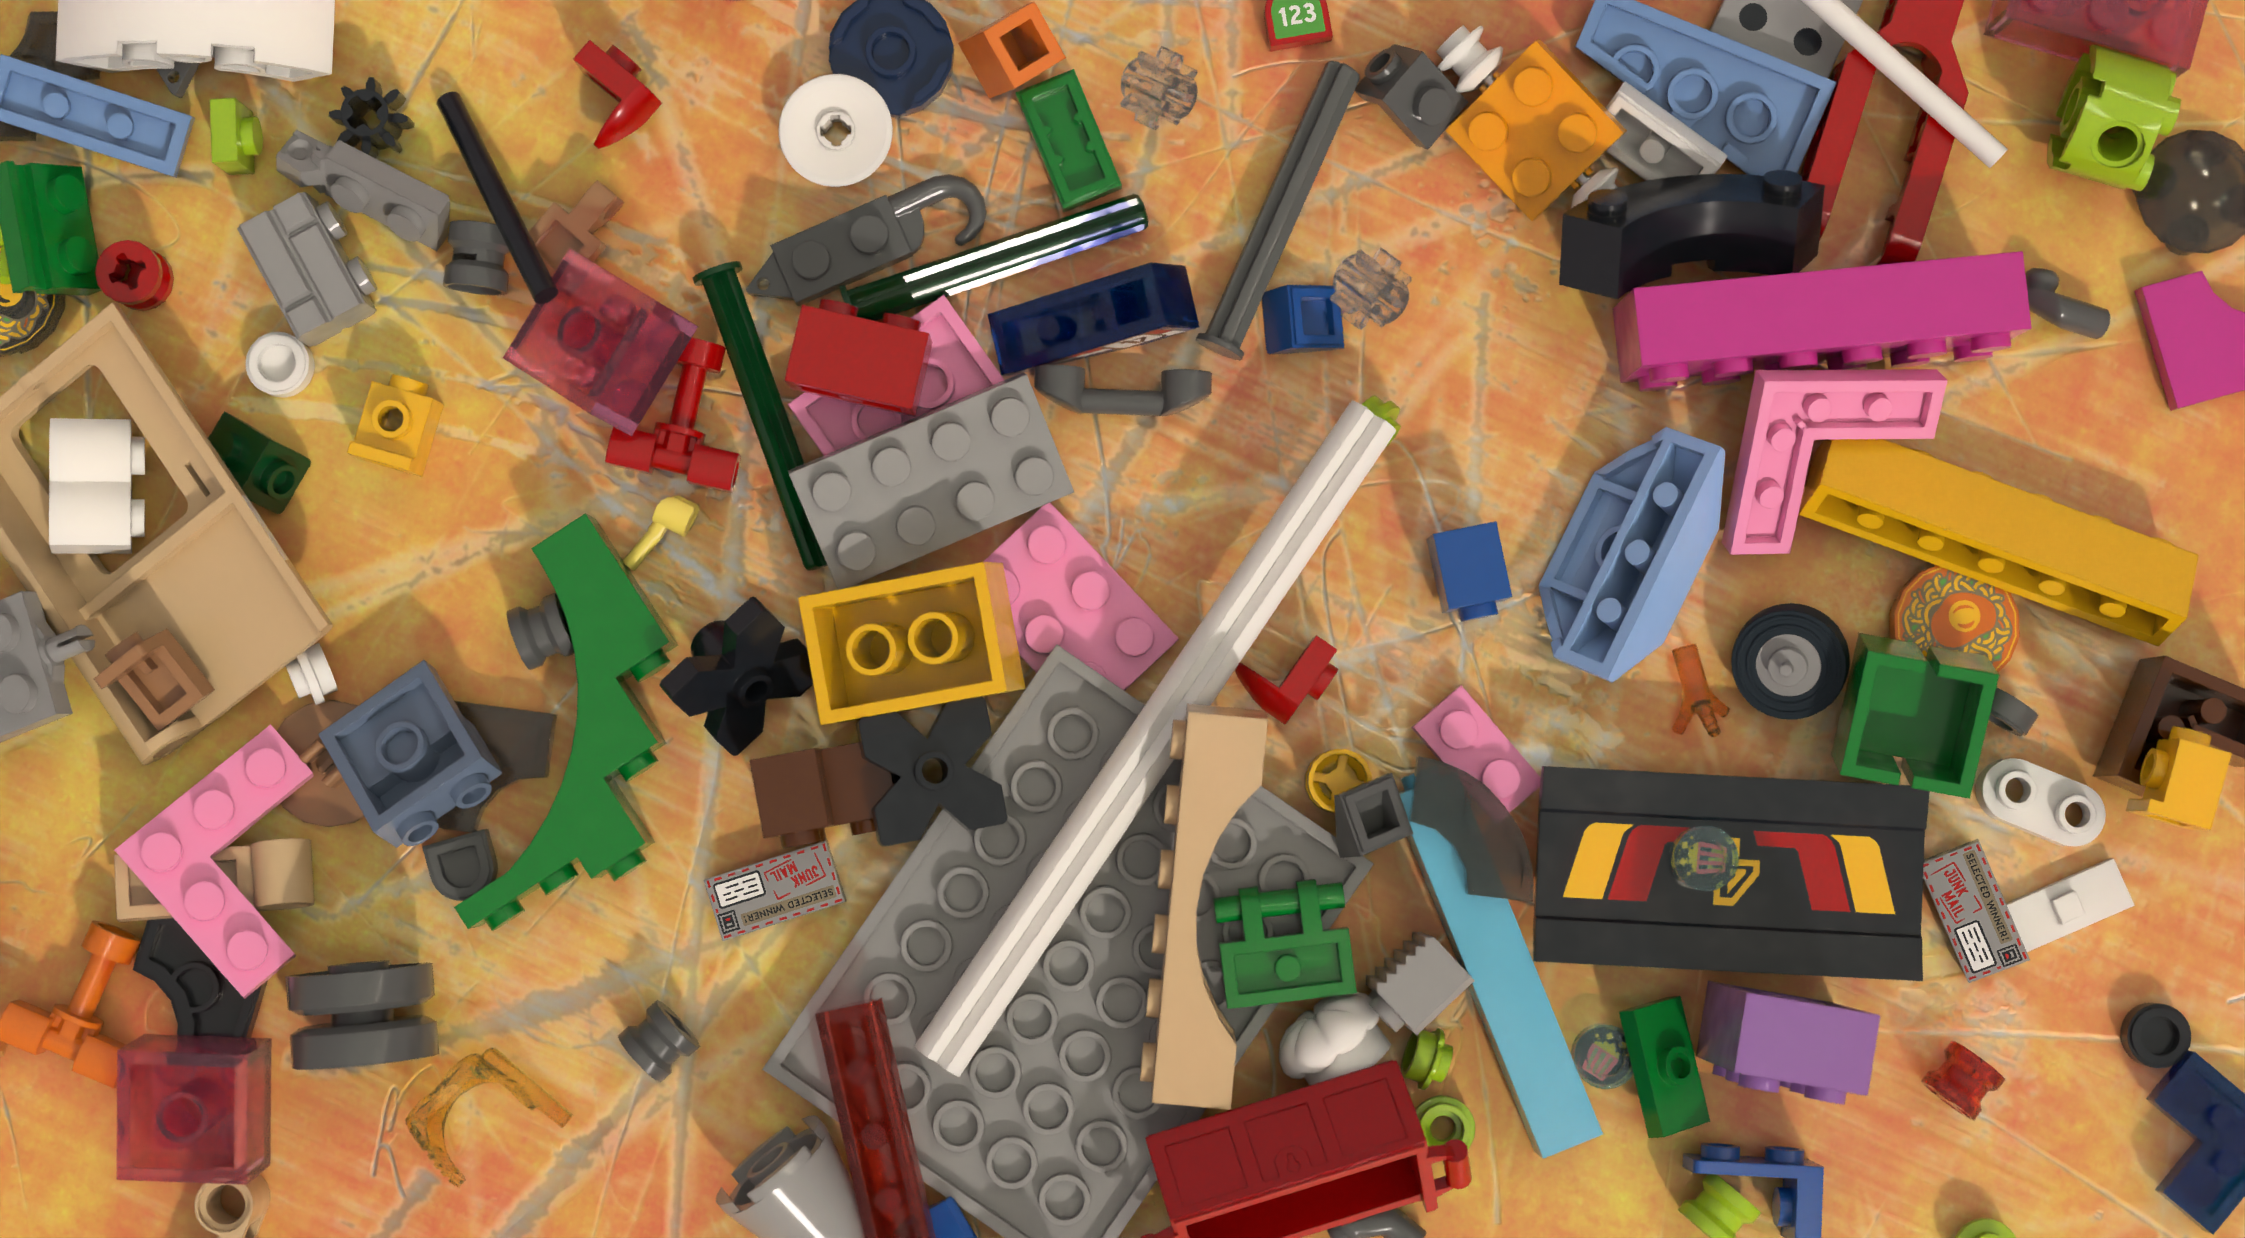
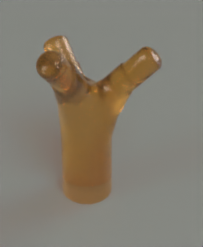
M1697 644L1673 649L1672 654L1681 682L1682 700L1680 713L1672 730L1676 734L1682 735L1693 716L1697 714L1710 737H1717L1721 730L1717 724L1714 712L1721 718H1724L1729 714L1730 709L1715 696L1709 687Z

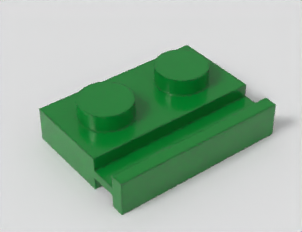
M14 161L0 163V226L13 293L36 291V294L89 296L102 291L97 284L95 274L99 257L82 167L41 163L15 165Z

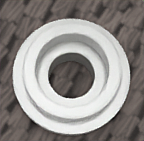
M319 643L312 645L286 665L298 698L311 694L315 705H319L325 702L324 695L338 690Z

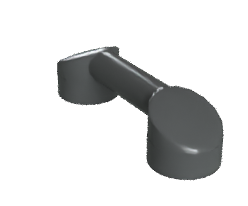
M1040 365L1035 367L1034 387L1047 399L1079 414L1166 417L1186 410L1206 399L1212 393V373L1191 369L1164 370L1161 372V391L1085 388V368L1070 365Z

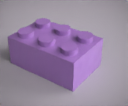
M1708 981L1696 1057L1714 1064L1712 1074L1723 1076L1728 1081L1737 1082L1742 1087L1779 1093V1087L1782 1086L1790 1088L1792 1092L1804 1094L1806 1098L1845 1104L1847 1092L1868 1096L1880 1015L1834 1002Z

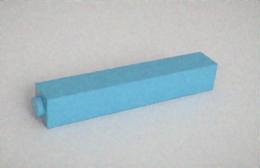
M1433 765L1401 778L1404 790L1399 792L1413 831L1412 835L1407 836L1457 962L1474 979V982L1468 989L1534 1152L1544 1159L1603 1135L1457 773L1448 772L1440 776L1437 766Z

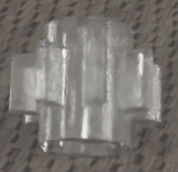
M1161 46L1157 51L1156 57L1140 51L1138 57L1126 66L1121 77V91L1124 98L1120 105L1135 113L1134 121L1157 131L1162 119L1177 126L1180 120L1191 112L1197 99L1198 90L1194 78L1198 73L1196 69L1183 64V55Z
M1380 248L1373 258L1360 249L1356 254L1350 255L1338 266L1333 277V287L1336 292L1330 296V300L1342 309L1341 316L1356 328L1362 330L1369 319L1382 328L1385 324L1396 320L1405 310L1409 300L1407 285L1412 281V278L1400 269L1402 262L1385 249Z

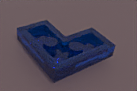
M2188 1050L2183 1059L2169 1069L2146 1098V1100L2195 1140L2155 1190L2203 1231L2214 1235L2245 1197V1093L2196 1052Z

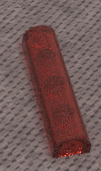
M882 998L858 1001L816 1013L815 1017L865 1238H936Z

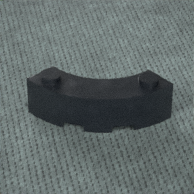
M1774 170L1765 173L1764 176L1744 174L1675 176L1629 184L1616 189L1593 191L1588 195L1587 200L1577 204L1563 214L1559 285L1619 299L1633 288L1655 280L1671 277L1672 265L1705 260H1707L1708 268L1714 272H1748L1766 275L1798 273L1818 255L1825 185L1803 181L1801 175L1792 171Z

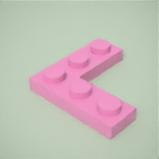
M1937 369L1756 370L1722 538V544L1730 555L1790 554L1814 440L1934 439L1948 380Z
M271 724L114 849L244 999L294 959L296 955L212 858L314 776L313 772L300 760L299 756Z

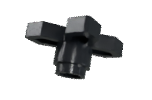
M751 597L725 621H714L700 629L691 643V654L693 657H686L661 680L660 687L689 717L708 712L704 727L731 755L736 756L763 732L767 699L800 697L813 685L807 647L798 638L781 642L785 627L756 597Z
M983 697L944 703L926 737L897 712L864 717L857 721L856 728L862 758L894 775L895 780L893 785L871 809L877 842L880 846L920 840L937 806L942 808L967 831L1001 825L1007 821L1002 785L966 766V763L992 734L986 700ZM930 758L936 759L942 767V780L936 784L928 782L922 774L923 764Z

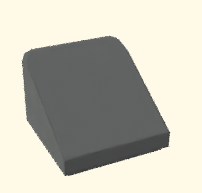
M1387 773L1334 795L1336 843L1340 858L1363 856L1413 834L1392 773Z

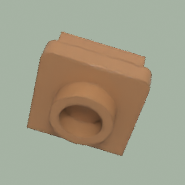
M168 629L146 640H143L138 632L127 637L105 654L111 665L94 678V681L101 689L119 681L158 732L171 725L215 690Z

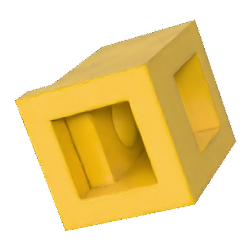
M395 374L391 375L389 385L372 381L354 442L350 441L347 453L367 462L423 477L444 405L434 398L427 397L429 385ZM393 409H399L403 414L402 425L395 431H387L385 425L389 412Z
M2172 726L2169 739L2158 740L2157 747L2150 749L2147 753L2140 772V784L2145 786L2143 798L2129 799L2126 811L2185 829L2211 830L2232 753L2209 747L2212 736Z

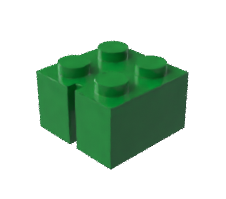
M1858 633L1831 753L1839 774L1899 785L1901 772L1893 756L1903 758L1901 768L1911 788L1970 799L1999 678V673L1988 657L1929 646L1925 658L1916 643Z

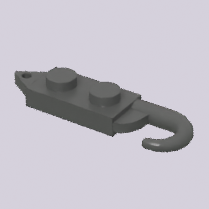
M950 174L929 178L888 197L884 195L770 245L773 253L748 285L746 291L751 296L794 300L799 307L839 289L841 285L845 284L847 286L913 257L921 248L924 240V222L920 210L947 198H957L963 201L968 208L969 222L965 229L955 237L956 244L963 246L975 239L984 226L987 214L985 200L974 184L964 177ZM763 280L769 281V287L765 290H761L758 287L759 283Z

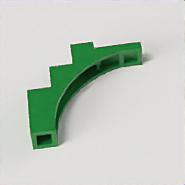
M586 513L531 548L556 591L567 619L574 648L578 693L577 720L572 751L561 787L552 807L527 849L507 873L454 907L468 929L480 927L487 923L491 931L502 927L525 911L519 901L541 887L547 896L576 878L579 874L573 865L579 861L591 879L600 878L609 873L615 882L645 863L647 860L641 851L655 842L613 778L621 774L626 782L630 781L659 761L653 752L667 743L629 687L626 679L633 675L637 682H641L659 672L670 663L666 653L678 646V644L628 567L623 563L622 558L597 520Z

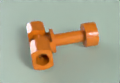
M92 921L81 944L85 950L92 954L69 1005L54 1004L52 1011L48 1012L20 999L10 1001L0 1018V1041L33 1055L44 1053L46 1050L74 1061L73 1072L111 1088L121 1086L133 1065L138 1049L100 1034L104 1021L95 1016L94 1012L116 963L130 965L141 939L114 925Z

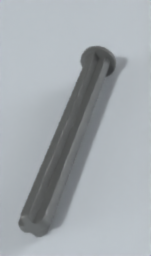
M1337 61L1326 63L1206 333H1198L1195 339L1200 345L1217 354L1239 361L1244 356L1240 346L1359 82V74L1349 65Z

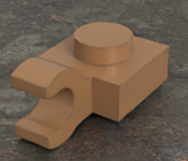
M598 180L586 191L570 213L554 202L529 231L557 289L564 294H567L607 247L593 233L610 221L624 204L620 198Z

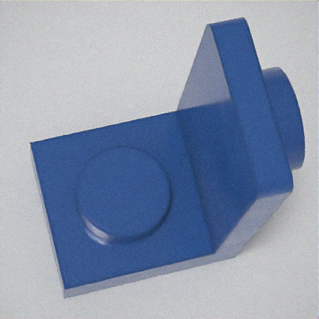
M1701 1143V1154L1683 1153V1167L1692 1173L1783 1178V1187H1776L1773 1192L1772 1217L1774 1225L1781 1227V1236L1784 1238H1821L1824 1167L1809 1159H1804V1149L1767 1146L1765 1147V1157L1740 1156V1146Z

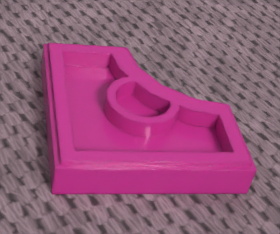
M2203 271L2135 290L2170 411L2245 391V312L2233 309L2217 296L2209 285Z

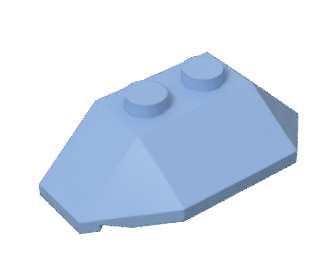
M1668 427L1652 435V440L1630 449L1593 473L1538 585L1546 623L1552 639L1550 643L1553 657L1611 683L1664 643L1719 530L1725 450L1721 446Z

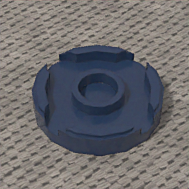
M856 0L841 13L830 33L829 62L833 74L849 75L868 83L884 99L893 118H900L924 110L941 96L952 75L954 46L947 23L933 5L926 0Z

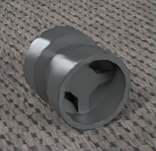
M470 220L451 221L448 243L453 248L452 261L445 266L443 286L448 289L472 294H507L509 274L503 267L505 255L510 251L497 225Z

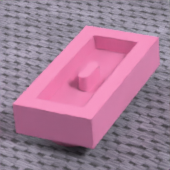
M1462 685L1458 686L1411 727L1449 772L1457 773L1462 788L1493 824L1500 822L1540 787L1541 777Z

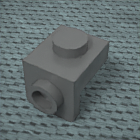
M1396 44L1378 53L1368 63L1365 69V77L1355 89V92L1362 100L1378 104L1416 146L1427 150L1468 103L1423 51Z

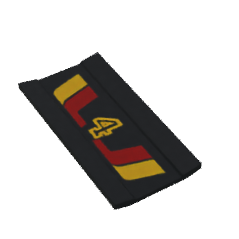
M1542 766L1538 806L1533 961L1923 981L1921 920L1924 839L1930 791L1914 789L1910 785ZM1695 829H1708L1717 833L1724 839L1730 851V865L1727 873L1719 882L1707 887H1696L1686 883L1679 877L1673 865V851L1677 841L1684 834ZM1699 847V851L1723 854L1722 850ZM1699 855V860L1722 861V858ZM1698 865V869H1721L1722 865Z

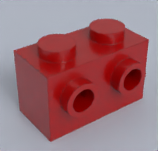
M821 299L819 308L802 305L784 379L790 389L916 417L933 344L930 334L920 331V321L891 313H884L882 322L857 317V307L829 299Z

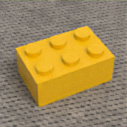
M980 562L798 597L820 725L853 721L869 716L908 711L953 701L1025 689L1003 563Z

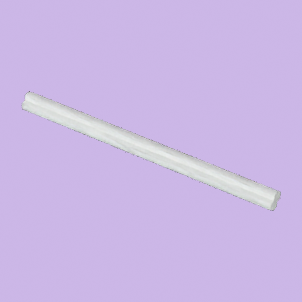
M1352 400L916 1042L914 1047L924 1056L937 1062L946 1071L960 1077L1174 759H1170L1173 719L1185 720L1187 704L1211 706L1397 431L1386 420L1376 416L1367 407Z

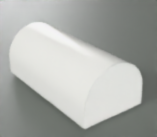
M1626 81L1606 106V109L1627 130L1606 152L1646 181L1675 176L1715 174L1728 156Z

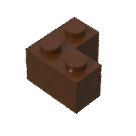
M2168 656L2140 659L2093 776L2143 797L2145 786L2140 784V772L2143 761L2149 750L2157 747L2158 740L2169 739L2172 726L2187 728L2212 736L2209 747L2232 753L2229 765L2245 767V689Z
M859 742L824 749L812 748L750 760L763 838L780 836L782 848L826 841L825 828L849 823L852 836L875 832L871 809L895 782L894 775L862 758Z

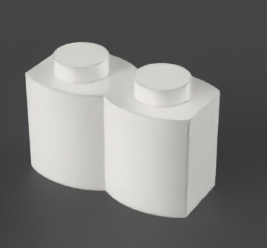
M50 418L49 547L51 554H132V537H145V499H132V475H145V437H132L131 419Z

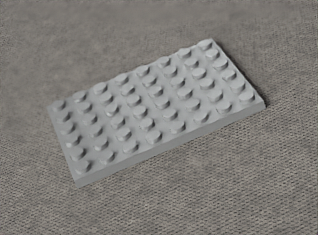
M1057 644L971 767V769L1002 785L1007 821L1001 825L967 831L943 809L941 810L762 1070L945 1197L952 1196L959 1207L1004 1238H1118L1158 1180L1145 1137L1199 1120L1206 1110L1205 1107L1152 1103L1151 1082L1140 1081L1143 1042L1155 1043L1157 1018L1146 1017L1149 978L1161 979L1163 954L1152 953L1155 914L1167 915L1169 890L1158 889L1161 849L1173 850L1175 825L1164 824L1167 784L1179 785L1182 760H1173L960 1077L946 1071L937 1062L927 1058L914 1047L1145 706ZM1262 786L1237 810L1219 837L1203 875L1196 910L1197 947L1201 967L1216 1004L1235 1031L1237 1044L1235 1066L1278 1003L1227 1009L1218 943L1244 940L1242 921L1216 924L1213 898L1238 895V888L1257 886L1259 892L1296 888V881L1315 879L1317 885L1342 882L1346 905L1374 864L1364 856L1340 858L1335 836ZM1343 908L1320 911L1323 930L1330 929ZM1299 914L1262 918L1264 937L1302 932Z

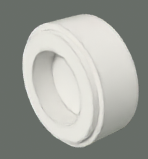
M271 332L259 337L251 345L246 356V371L249 379L259 390L271 396L284 398L300 393L308 386L314 374V358L309 347L297 340L295 336L285 332Z

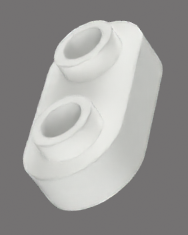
M2017 758L1996 760L1988 764L1979 774L1975 790L1977 801L1988 816L2002 823L2060 846H2082L2088 844L2100 834L2104 827L2106 813L2103 801L2087 785ZM2013 778L2019 780L2023 786V795L2017 802H2012L2005 792L2007 783ZM2073 802L2080 806L2083 814L2081 822L2074 827L2065 818L2066 808Z

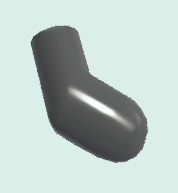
M2031 268L2025 273L2029 309L2031 312L2060 329L2093 339L2101 338L2106 333L2110 324V313L2107 309L2055 293L2059 284V277L2051 270Z
M1399 1208L1359 1219L1356 1222L1343 1226L1340 1225L1327 1229L1330 1238H1370L1380 1235L1384 1238H1424L1427 1233Z

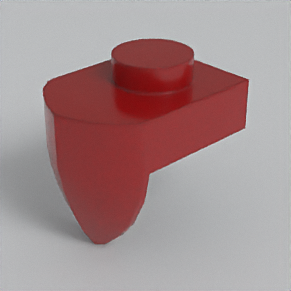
M589 40L573 58L584 75L619 103L604 123L594 142V146L598 149L612 145L639 129L662 104L636 78L641 72V68L614 45L605 53Z
M1316 635L1309 642L1279 687L1242 663L1238 664L1235 673L1253 700L1265 712L1285 725L1307 694L1318 700L1339 670L1329 663L1337 649Z

